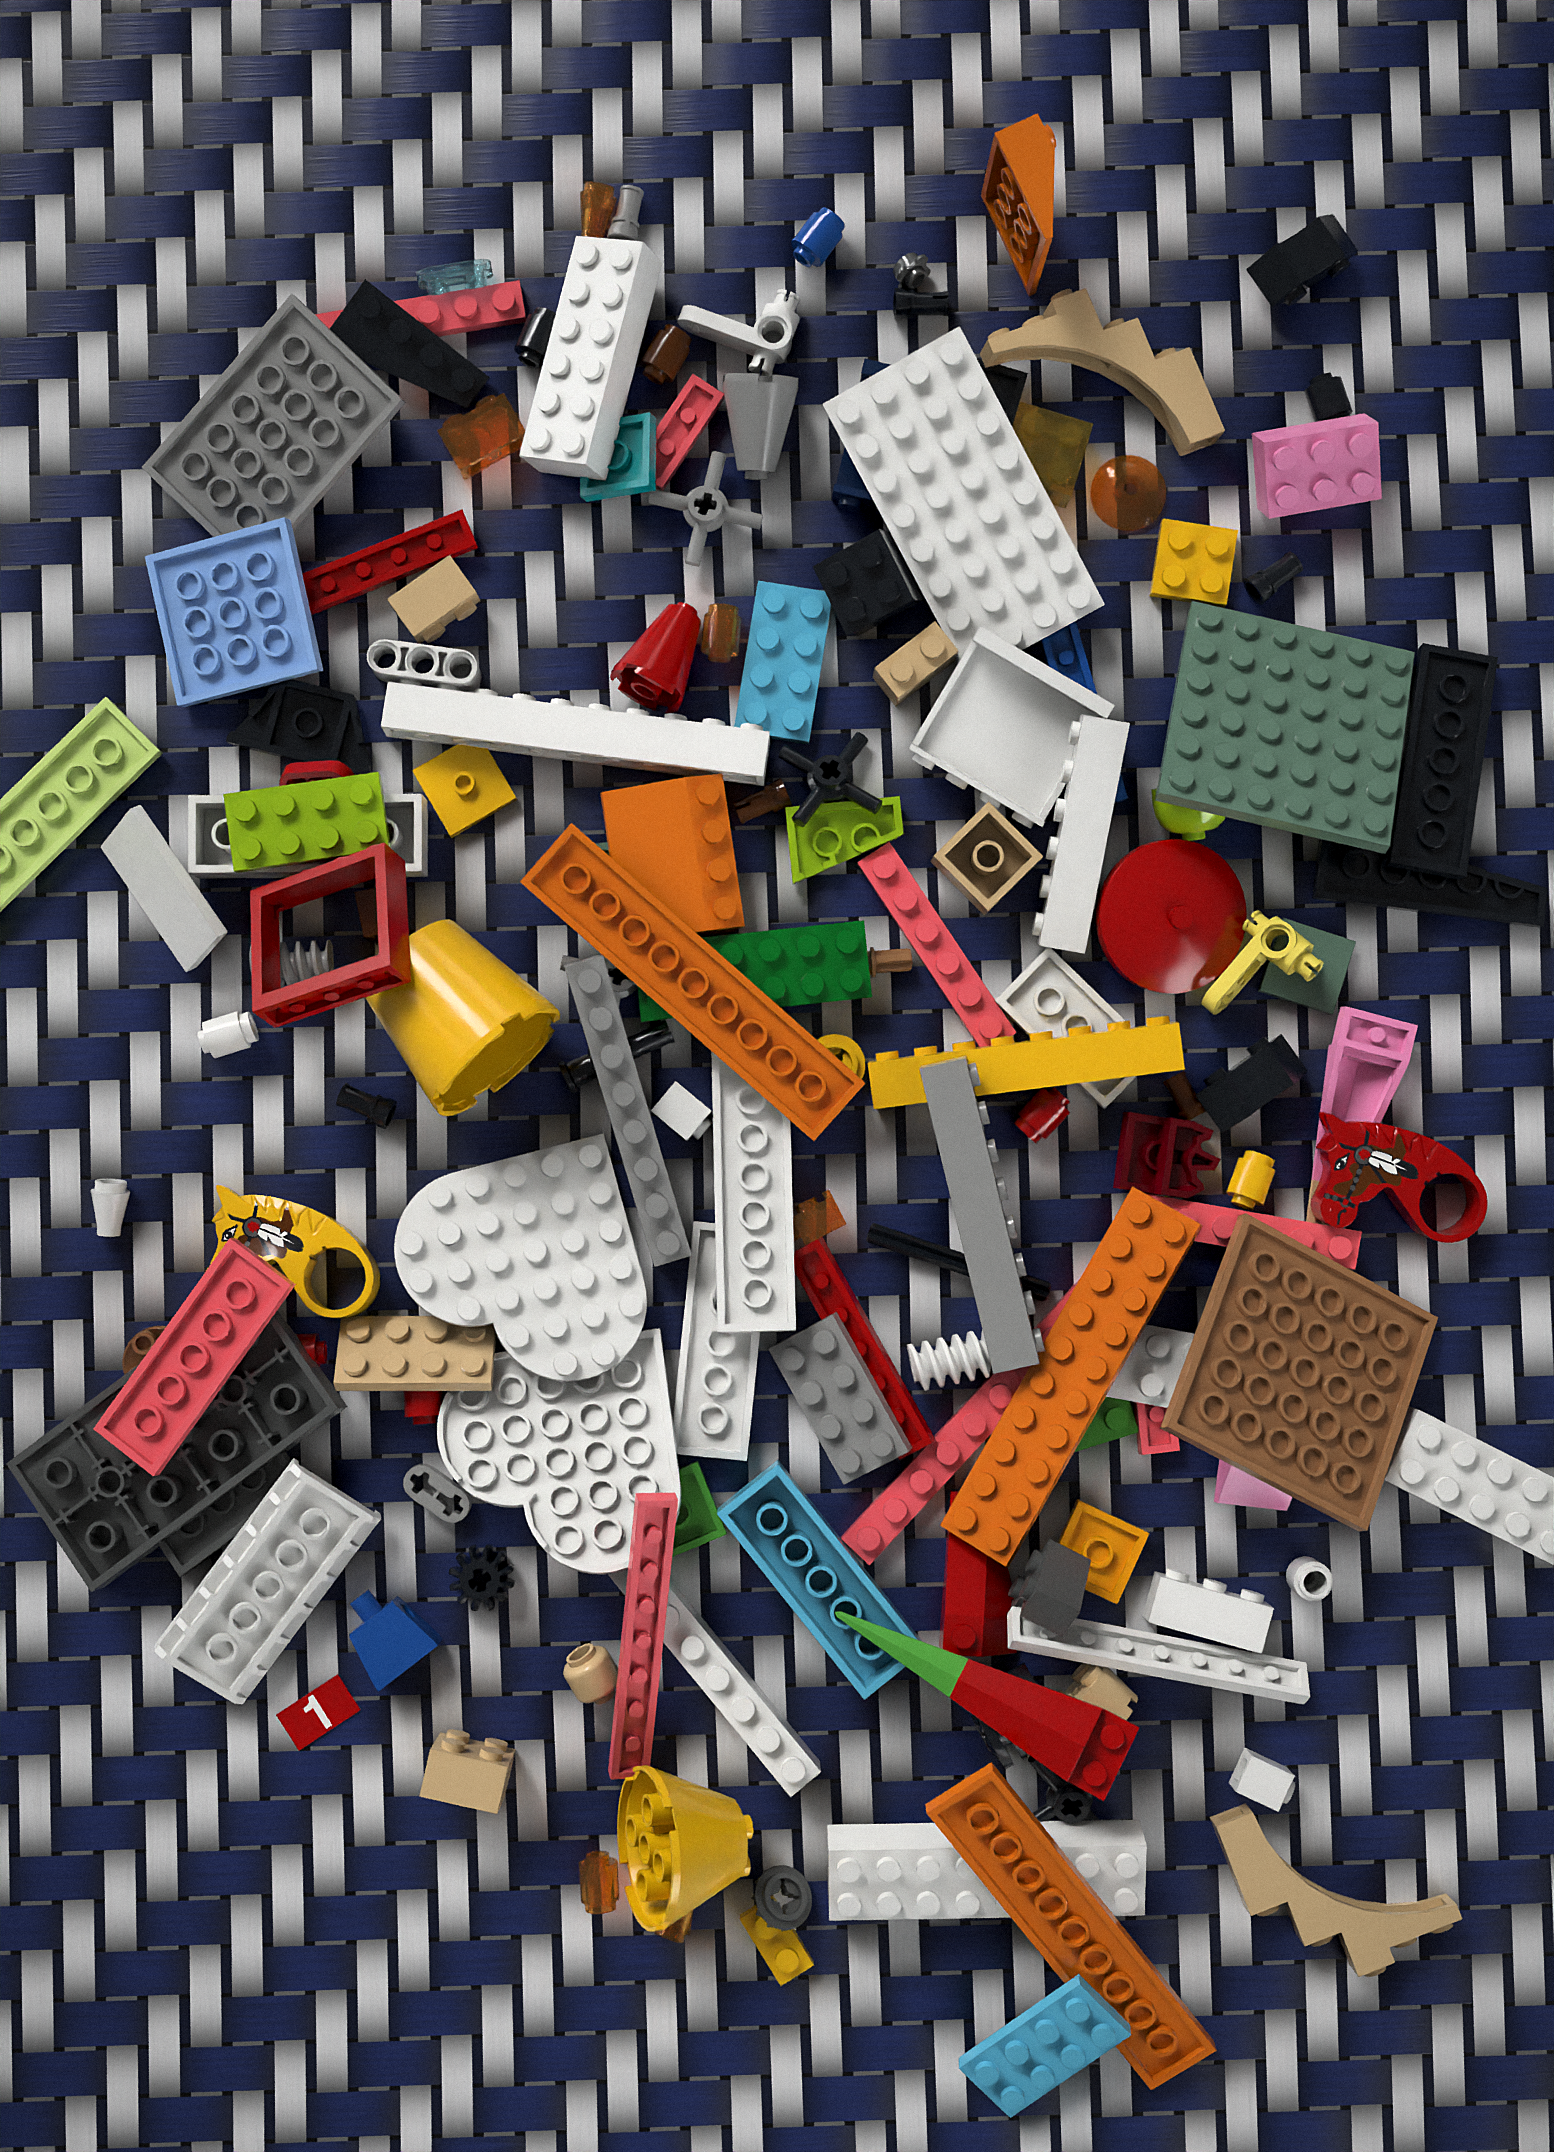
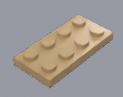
M352 1316L341 1318L333 1382L335 1391H492L496 1345L493 1324L476 1327L459 1326L444 1322L435 1316Z

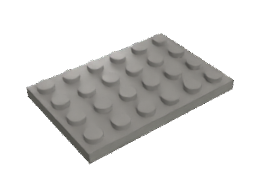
M291 293L142 468L213 537L284 517L291 520L294 531L406 402L307 306Z

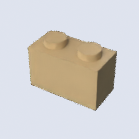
M450 555L387 599L418 644H421L423 641L430 643L439 638L446 629L444 627L456 618L458 621L467 618L477 609L476 604L480 602L477 592Z
M934 621L874 668L873 679L896 707L955 662L959 651L937 622Z

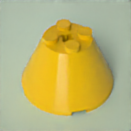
M635 1766L632 1768L635 1774L632 1777H625L619 1798L617 1814L619 1864H627L631 1886H625L624 1889L631 1910L645 1930L655 1932L666 1929L740 1877L750 1874L751 1865L748 1856V1839H751L753 1836V1822L750 1815L742 1814L734 1798L651 1766Z

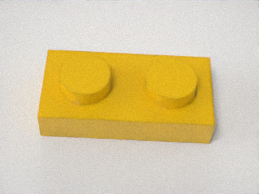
M773 1895V1896H770L771 1899H774V1901H777V1900L775 1899L774 1895ZM754 1905L740 1914L739 1919L778 1983L782 1986L814 1966V1960L794 1929L781 1932L779 1929L767 1927V1922L761 1916L756 1915L758 1909Z

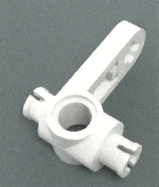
M778 289L774 303L764 305L761 316L757 319L754 327L692 305L682 307L677 323L692 334L752 355L753 359L748 369L752 373L759 374L762 366L761 370L763 372L761 376L771 377L775 363H783L791 350L792 339L800 321V317L795 313L800 297L790 292L787 300V290ZM769 331H776L783 338L777 343H769L763 336Z

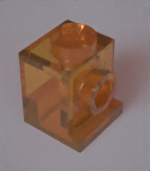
M829 1189L821 1193L825 1200L820 1203L813 1197L794 1207L797 1212L793 1216L794 1242L801 1238L803 1243L807 1245L846 1225Z

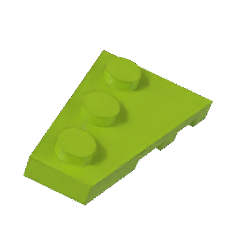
M900 796L878 798L883 803L876 814L853 801L824 803L819 806L804 827L798 826L792 820V816L800 806L785 807L792 884L801 882L903 836Z

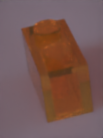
M504 393L497 397L490 395L483 398L476 404V409L465 415L456 414L444 421L443 427L437 430L443 445L464 481L521 449L526 430Z

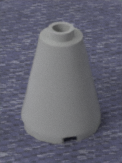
M758 373L725 374V376L723 375L722 384L737 471L745 472V479L767 480L768 473L776 472L799 388L798 378L773 374L772 377L759 376Z

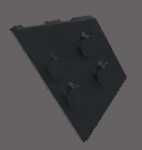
M293 679L272 684L267 690V695L255 703L248 711V717L234 732L231 731L226 738V742L231 745L299 762L340 761L346 764L353 771L354 775L372 773L356 697L353 694Z

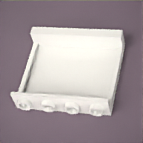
M980 626L909 749L915 752L912 759L929 770H932L935 764L946 770L948 774L945 779L965 790L967 785L970 784L980 790L981 793L978 798L985 803L989 801L996 809L1002 803L1014 810L1011 817L1030 829L1034 823L1043 827L1044 820L1066 783H1061V774L1064 761L1072 759L1074 745L1068 744L1072 721L1079 722L1080 714L1107 719L1115 705Z

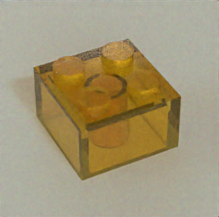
M1020 401L1012 427L1052 504L1066 509L1075 487L1093 423Z

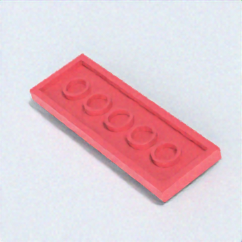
M229 1238L93 1429L152 1476L160 1475L296 1284L239 1240Z

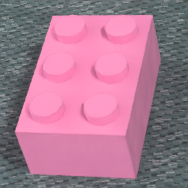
M1365 413L1252 433L1257 509L1267 518L1271 519L1382 499L1379 425L1376 420Z

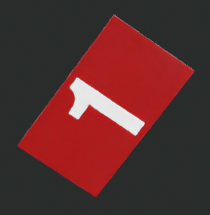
M337 1674L276 1714L297 1749L301 1750L361 1709Z

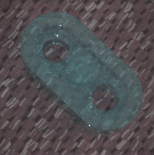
M474 259L431 266L415 272L419 289L427 290L428 295L444 294L450 291L449 286L461 284L465 285V289L485 287L488 285L487 279L493 277L490 259Z

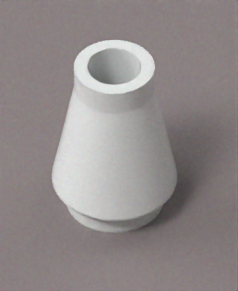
M121 1179L95 1180V1188L91 1189L97 1223V1235L105 1237L120 1236L121 1225L130 1195V1190L127 1189V1181Z

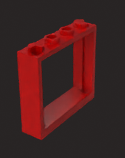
M386 843L371 845L362 851L345 857H338L331 862L312 869L302 870L298 874L278 881H272L267 885L250 890L252 1012L274 1028L411 982L405 860ZM375 878L379 954L281 988L279 912Z

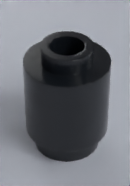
M537 307L534 313L528 315L514 347L515 352L519 355V361L534 369H538L543 365L556 315L555 312L547 308Z
M1329 372L1318 375L1309 381L1310 386L1304 392L1314 422L1346 417L1352 414L1353 411L1340 376L1332 377V374Z

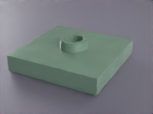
M1282 918L1284 922L1290 924L1295 931L1314 945L1311 954L1322 960L1324 964L1319 972L1311 966L1308 967L1316 976L1307 982L1296 971L1291 975H1287L1278 966L1267 960L1258 992L1332 1015L1356 941ZM1279 935L1275 937L1271 950L1281 951L1285 949L1289 943V936Z

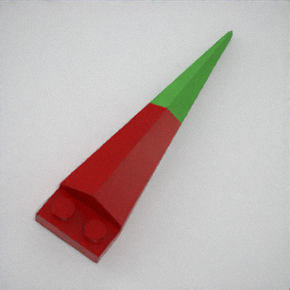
M842 1611L835 1612L840 1620L1066 1782L1077 1786L1102 1801L1105 1800L1140 1727L1097 1705L973 1661Z

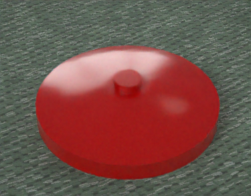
M1181 839L1149 842L1135 848L1122 857L1107 875L1100 890L1096 906L1098 939L1112 967L1122 977L1140 988L1167 994L1185 993L1199 989L1220 976L1239 951L1245 934L1242 926L1247 920L1244 892L1229 864L1210 848L1196 842Z

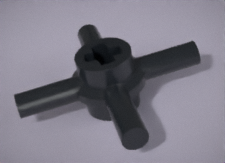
M856 732L839 756L825 755L816 762L788 745L783 746L778 758L807 774V783L811 791L792 816L794 823L804 827L822 802H839L844 797L873 814L879 811L883 801L853 784V773L850 765L868 743V739L864 734Z
M1029 1756L1028 1762L1049 1785L1046 1791L1047 1803L1033 1812L1039 1822L1050 1821L1056 1816L1066 1823H1077L1082 1820H1100L1090 1809L1093 1803V1795L1066 1782L1032 1756Z

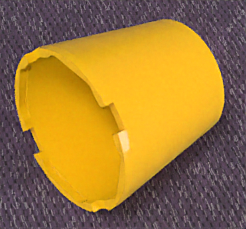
M445 919L431 923L409 936L411 982L365 997L432 1106L440 1115L452 1116L475 1106L477 1100L474 1097L488 1088L495 1093L521 1072L552 1037L555 1030L550 1025L551 1022L555 1023L560 1019V1012L553 1003L453 920Z

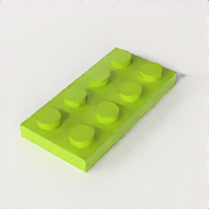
M379 772L223 794L233 870L236 873L332 860L381 843H386L391 848L382 780Z

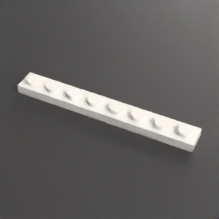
M1012 1606L1007 1614L1008 1649L1303 1705L1310 1698L1306 1662L1077 1618L1063 1637L1021 1617L1020 1607Z

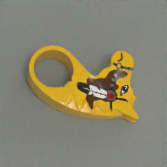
M216 1186L222 1207L212 1219L216 1224L218 1245L209 1266L229 1238H236L271 1266L277 1262L287 1278L296 1284L294 1289L303 1303L318 1315L337 1319L357 1316L374 1302L380 1287L379 1268L365 1244L350 1229L317 1210L291 1201L264 1195L240 1196L228 1187ZM328 1249L334 1251L345 1249L354 1253L362 1262L366 1275L365 1286L360 1297L352 1305L339 1310H332L321 1304L312 1289L311 1278L314 1267L318 1262L317 1257Z

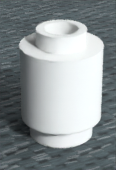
M236 1011L202 1022L203 1030L198 1031V1039L205 1054L210 1052L214 1058L250 1048L251 1043L259 1041L257 1027L249 1011L242 1014Z
M1308 1556L1299 1557L1293 1560L1287 1568V1583L1302 1598L1308 1601H1319L1330 1593L1333 1586L1332 1574L1325 1565L1316 1559ZM1311 1572L1310 1580L1304 1582L1306 1575Z

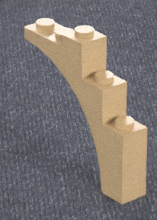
M1086 288L1076 292H1072V289L1058 292L1051 297V302L1043 315L1030 318L1018 329L1009 331V328H1002L991 333L980 352L985 368L1010 361L1044 359L1071 363L1100 373L1126 388L1149 408L1167 431L1180 456L1214 444L1225 432L1190 347L1177 352L1175 348H1169L1154 357L1138 318L1124 322L1123 318L1116 319L1102 328Z
M1246 1803L1210 1817L1242 1903L1250 1916L1255 1914L1258 1916L1270 1915L1279 1909V1905L1284 1903L1296 1935L1303 1945L1321 1946L1330 1942L1333 1939V1935L1338 1934L1349 1965L1358 1977L1363 1975L1366 1977L1379 1975L1386 1970V1966L1395 1963L1390 1947L1402 1948L1416 1942V1937L1428 1932H1445L1453 1927L1454 1922L1462 1920L1457 1904L1447 1894L1417 1902L1385 1904L1355 1900L1326 1890L1299 1874L1276 1853L1266 1840L1253 1812Z

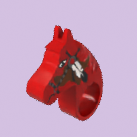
M1319 1112V1118L1325 1134L1316 1148L1320 1151L1323 1171L1310 1204L1312 1213L1317 1220L1336 1228H1344L1356 1218L1359 1203L1371 1200L1381 1190H1384L1406 1224L1413 1231L1424 1237L1444 1243L1459 1242L1470 1237L1482 1225L1488 1206L1486 1190L1472 1168L1455 1152L1439 1142L1416 1132L1371 1121L1344 1122L1333 1114ZM1452 1173L1460 1180L1465 1189V1210L1461 1218L1451 1227L1433 1231L1426 1225L1420 1213L1419 1203L1422 1191L1425 1188L1424 1182L1427 1181L1429 1183L1433 1178L1437 1177V1174Z

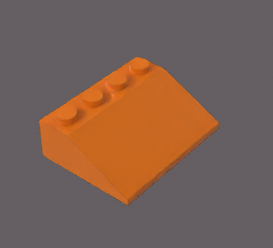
M1038 113L994 133L981 192L984 204L1028 296L1035 294L1053 238L1056 139L1051 127L1048 124L1043 125Z
M723 774L683 777L600 793L609 856L699 936L732 933L745 926Z

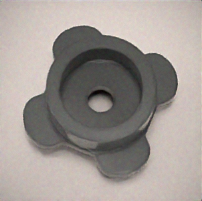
M908 253L898 260L893 268V274L900 283L898 288L916 289L925 282L931 272L929 267L926 266L928 257L925 254L918 256L916 253Z

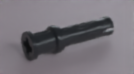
M665 1020L627 1038L633 1059L675 1042L671 1032L658 1038L655 1037L669 1030ZM587 1049V1054L566 1063L563 1060L558 1062L572 1094L577 1092V1087L597 1079L589 1049Z

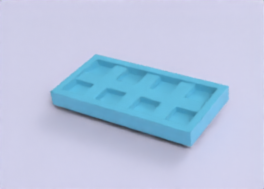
M758 581L734 727L740 728L741 724L744 723L762 726L763 731H770L771 739L809 745L831 611V603L825 591Z
M1078 1974L960 2056L959 2069L1011 2118L1131 2036L1130 2024Z

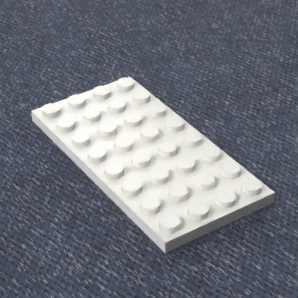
M960 326L822 404L939 626L959 652L956 656L958 661L961 660L980 626L1023 650L1105 605Z

